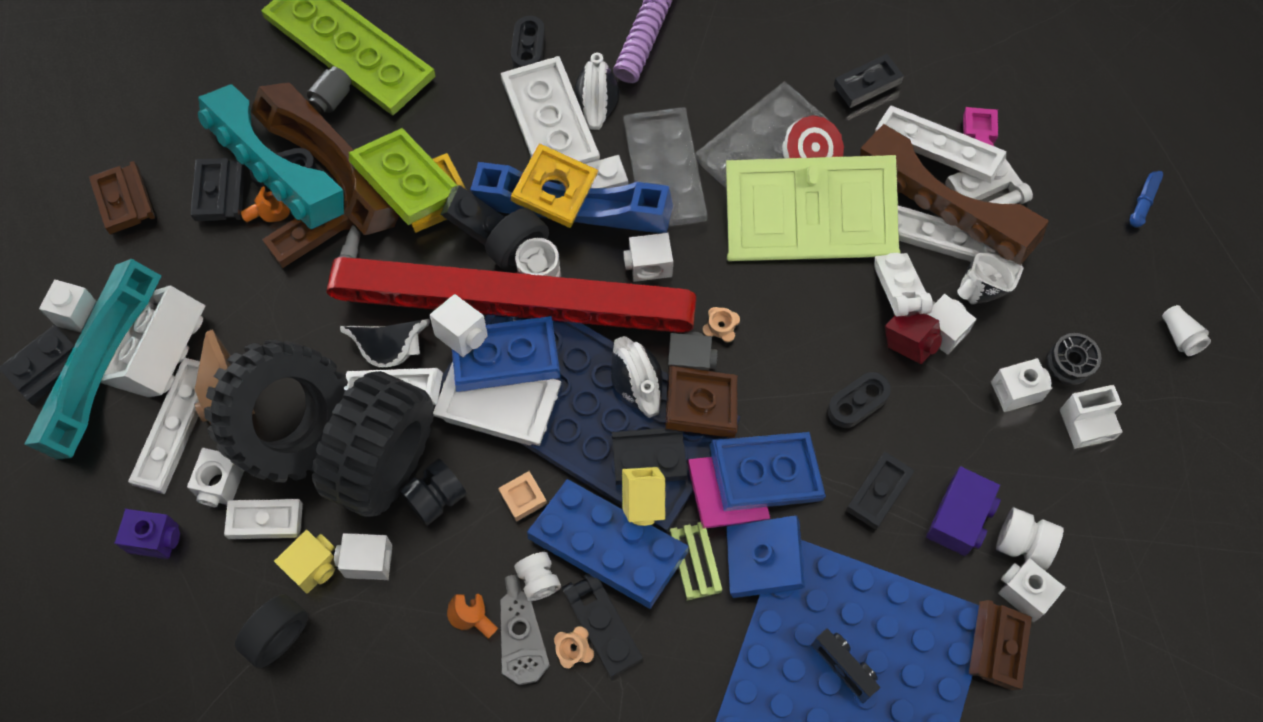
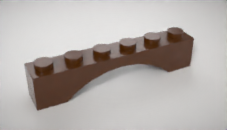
M290 82L259 86L251 113L269 132L281 136L301 148L307 149L328 169L338 185L343 189L345 214L364 235L394 228L399 215L349 162V152L353 151V149Z
M883 124L861 147L860 156L896 155L897 193L904 194L915 201L919 207L930 210L940 216L947 224L956 226L968 233L975 241L984 243L996 250L1003 258L1012 260L1021 266L1043 240L1049 223L1047 219L1021 204L984 202L967 197L948 188L922 165L914 152L911 140L889 126Z

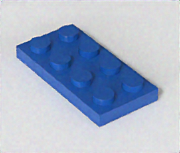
M568 479L527 531L528 539L649 609H651L687 555L689 547L652 525L640 526L629 522L623 509Z

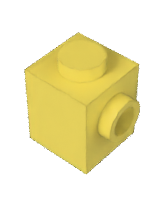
M658 467L622 469V509L629 522L640 526L654 524L656 520H665V477Z
M305 530L274 562L308 594L317 584H323L335 572L332 552L336 548L321 533L315 538L308 530Z

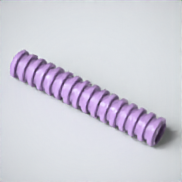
M643 0L633 27L630 29V34L627 36L620 56L613 67V73L618 79L627 83H635L639 80L643 66L649 57V52L652 50V46L656 41V37L673 0Z

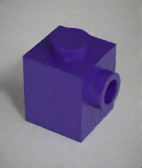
M125 509L114 544L126 553L169 559L171 550L177 546L179 541V525L166 514Z

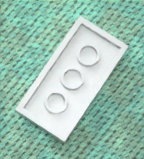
M560 56L501 73L503 85L531 157L540 143L584 164L600 160L599 152Z

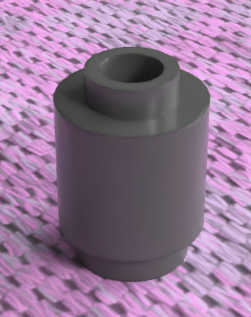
M333 66L330 70H325L308 90V102L319 113H333L350 91L351 78L338 67Z

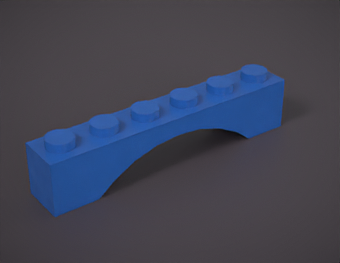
M478 162L470 189L471 193L497 212L512 213L519 209H525V207L511 201V195L523 172L508 165ZM550 181L546 182L542 187V192L544 190L548 194L554 195L555 198L564 196L566 192L564 185ZM634 182L613 188H591L574 222L660 234L667 233L673 208L670 187L667 185ZM534 212V213H535L538 217H540V218H547V217H545V216H542V215H540V214Z

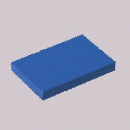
M552 316L486 325L488 337L485 338L481 346L472 349L464 357L452 349L456 392L561 378Z
M810 432L712 440L709 444L724 511L820 502L826 498Z

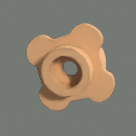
M711 308L708 311V323L703 326L704 335L721 338L726 343L733 341L735 338V326L740 323L739 315L727 308ZM722 322L724 326L720 327L718 324Z
M582 626L576 627L573 632L567 634L559 632L555 635L556 654L564 668H571L575 663L581 661L589 663L594 658V651L589 647L587 640L589 633ZM572 644L577 646L576 651L572 650Z

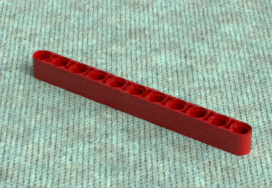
M338 257L333 260L326 293L330 297L342 301L435 310L456 294L481 314L531 319L552 316V321L668 332L691 331L694 328L696 294L681 288Z

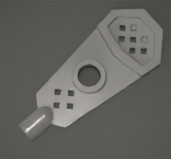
M510 575L505 577L507 594L500 600L502 675L518 685L537 682L550 664L532 602L528 601L525 592L521 591L518 575ZM517 622H523L527 626L525 633L522 635L513 633V626Z

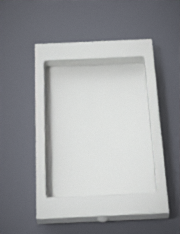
M452 362L433 414L435 417L442 418L448 423L522 444L540 446L544 432L547 430L553 406L558 398L557 395L561 381L549 379L456 392Z

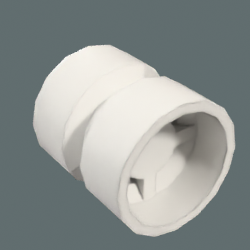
M532 238L519 246L515 256L517 273L561 277L559 253L551 241L544 238Z
M1013 507L1000 531L996 550L1012 557L1023 554L1025 562L1030 558L1042 569L1047 570L1060 547L1064 530L1063 527L1044 519L1035 523L1034 515Z

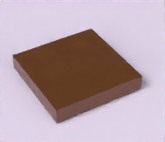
M670 366L667 379L665 429L735 438L737 433V375Z

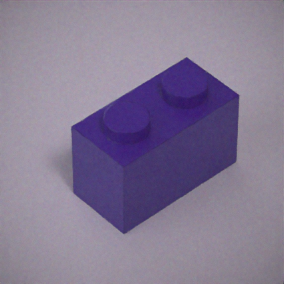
M960 466L949 483L926 538L963 556H966L973 547L979 549L988 531L983 528L986 517L992 519L1001 499L996 497L1000 485Z

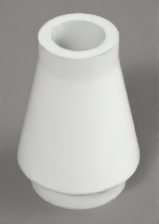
M1179 305L1173 306L1163 313L1162 318L1170 330L1178 351L1184 352L1187 356H1193L1203 351L1211 343V339L1208 337L1209 331L1183 311Z

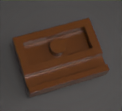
M135 161L129 162L130 165L124 168L118 166L89 176L105 229L109 234L141 224L143 219L150 218L152 220L155 218L140 170Z
M991 600L980 601L969 674L983 677V680L1010 690H1022L1032 617L1006 606L993 604Z

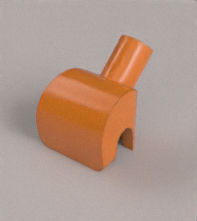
M263 186L255 199V204L242 210L241 216L246 222L258 216L266 222H278L288 217L290 209L282 201H278L271 191L265 192V187Z
M455 594L449 601L447 617L453 627L467 630L475 626L487 639L498 629L485 616L482 595L476 594L475 599L470 600V607L466 604L464 595Z

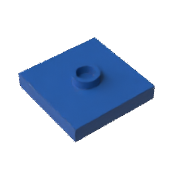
M797 515L727 526L730 594L733 598L805 588L800 520Z

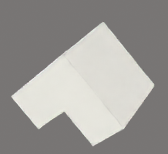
M1114 385L1074 393L1060 408V413L1074 449L1112 441L1122 433L1115 415V411L1122 403Z

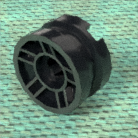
M1069 333L1062 336L1047 353V370L1052 377L1054 376L1061 381L1060 383L1079 385L1087 381L1100 367L1101 352L1096 342L1087 335ZM1072 355V359L1078 362V364L1071 363L1068 356Z

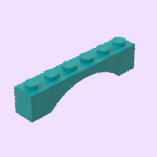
M230 84L198 97L200 107L198 119L205 129H209L223 147L226 146L230 149L240 164H245L253 172L257 181L263 182L271 190L273 196L278 201H282L291 210V213L297 220L301 219L310 229H313L344 214L343 189L324 171L306 168L289 162L263 145L251 127L250 102L237 88Z
M133 259L115 265L24 445L55 459L73 457L88 426L93 400L107 366L130 327L148 305L161 278L160 274Z

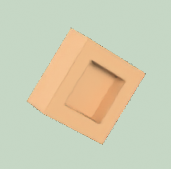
M530 471L498 488L516 522L547 505V500Z

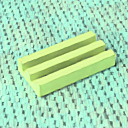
M701 522L694 526H691V524L685 525L680 529H677V527L671 528L669 531L670 536L680 541V537L686 536L699 590H692L684 558L678 569L686 601L722 593L707 529H702ZM698 533L712 587L708 588L694 539V534Z

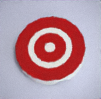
M812 115L801 118L789 126L786 131L787 134L782 145L784 159L843 157L844 144L842 136L836 126L824 117Z

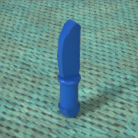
M1162 171L1150 173L1145 181L1141 196L1137 198L1135 210L1130 215V224L1135 228L1141 227L1146 222L1145 218L1149 208L1153 205V200L1163 178Z

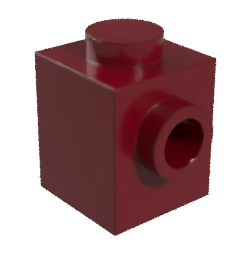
M918 311L908 312L907 316H894L885 325L888 348L920 364L930 354H935L941 346L942 337L939 320L927 314H919Z

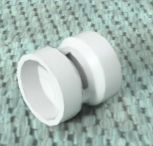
M547 552L532 554L520 560L514 566L518 578L525 580L523 590L528 601L543 599L561 588L557 575L552 574L551 570H549L552 563Z

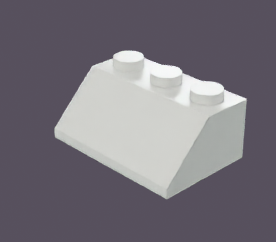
M171 285L154 290L148 305L137 317L115 351L101 383L145 397L160 396L166 393L174 382L175 376L172 374L177 364L182 362L188 353L189 346L187 343L191 335L200 328L203 322L201 314L205 305Z

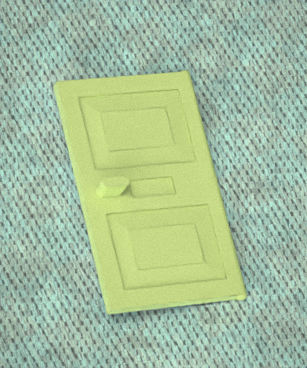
M896 155L726 160L728 261L866 258L888 255L890 253H901L898 232Z

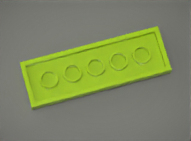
M273 0L261 10L263 17L329 68L334 66L343 70L351 78V84L392 116L436 77L432 67L341 0Z

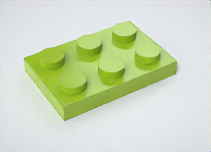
M403 128L349 152V162L407 225L443 208L452 188L457 186Z

